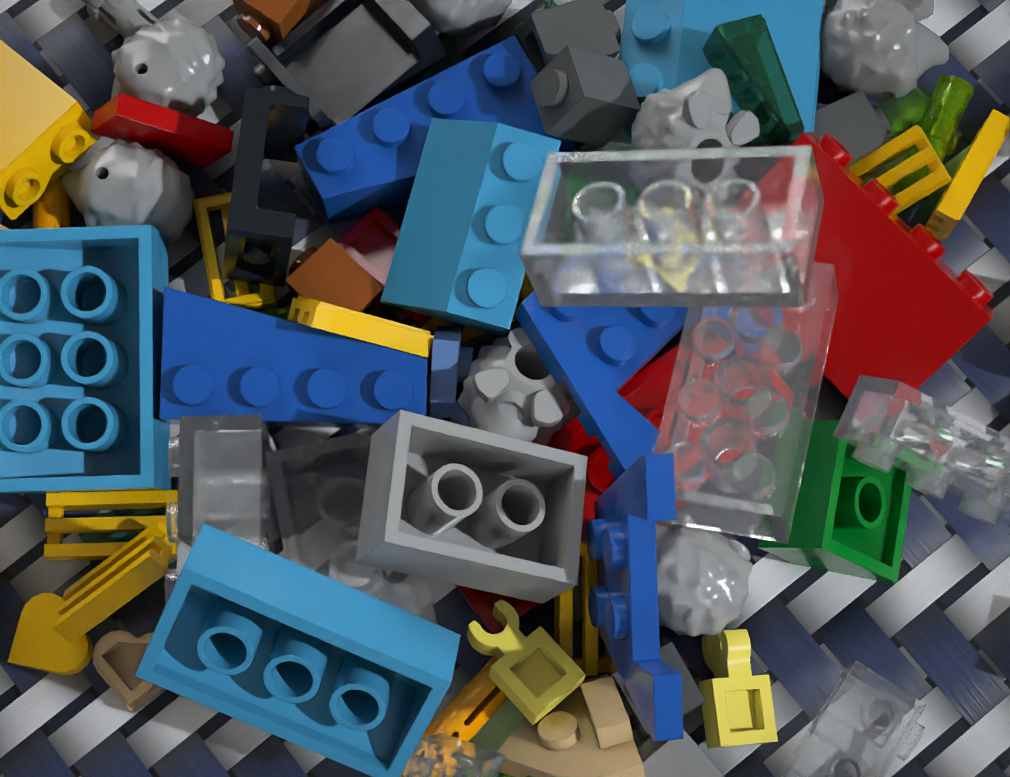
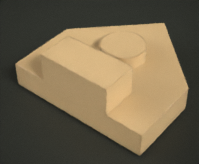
M608 673L585 679L583 684H580L574 692L536 724L532 725L524 717L495 753L499 772L513 777H526L527 775L532 777H646L643 762L633 739L629 717L614 679Z

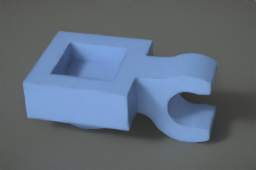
M437 326L432 348L431 409L427 416L440 420L453 418L460 425L470 427L468 418L457 401L459 399L460 385H463L464 380L468 378L470 364L473 362L474 348L462 346L463 327Z

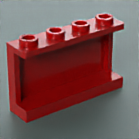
M803 132L706 232V234L719 243L709 259L877 428L992 319L995 312L987 303L994 296L967 269L958 276L940 258L947 251L944 245L922 224L918 223L913 229H910L893 212L900 205L893 194L873 177L865 184L847 166L854 158L837 139L828 132H825L820 139L813 132Z

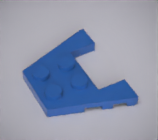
M601 230L521 302L515 317L556 384L563 382L581 411L577 417L590 438L596 436L611 459L607 467L615 480H617L642 454H654L667 438L617 392L685 325L688 324L737 368L773 332L776 326L759 309L698 278H695L685 294L676 299L626 262V259L635 248L634 246Z
M674 453L642 454L594 502L595 519L587 521V552L591 560H597V586L590 587L588 609L591 624L593 627H599V634L651 738L654 741L683 739L681 673L660 659L655 521L676 520Z

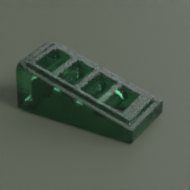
M759 14L722 23L713 29L702 49L712 68L721 69L725 73L730 94L741 111H751L758 118L760 138L773 157H779L804 132L805 127L765 18H762V15Z

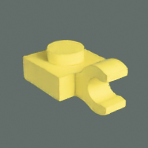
M747 629L723 630L719 635L702 636L703 657L707 667L715 676V678L699 682V689L706 700L702 705L707 749L778 742L769 675L752 676L750 663L751 643Z

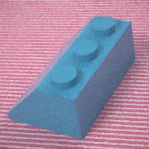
M432 118L380 303L504 337L510 330L561 140L498 122Z

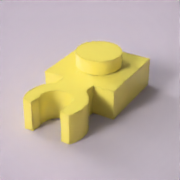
M500 599L494 604L492 615L502 624L504 630L498 634H489L474 620L468 625L466 635L469 643L476 651L484 655L496 656L499 659L490 667L488 676L530 723L534 725L574 692L580 684H583L586 674L541 626L525 637L519 630L517 612L509 603Z

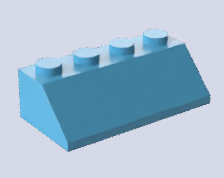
M203 523L134 676L369 776L400 777L451 685L461 635Z

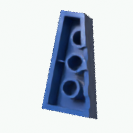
M515 35L294 146L301 174L330 225L363 217L375 206L379 207L382 211L407 206L432 118L498 122L561 140L554 169L573 164L575 141L545 134L529 84L538 73Z
M164 286L159 419L168 424L379 429L399 410L426 416V358Z

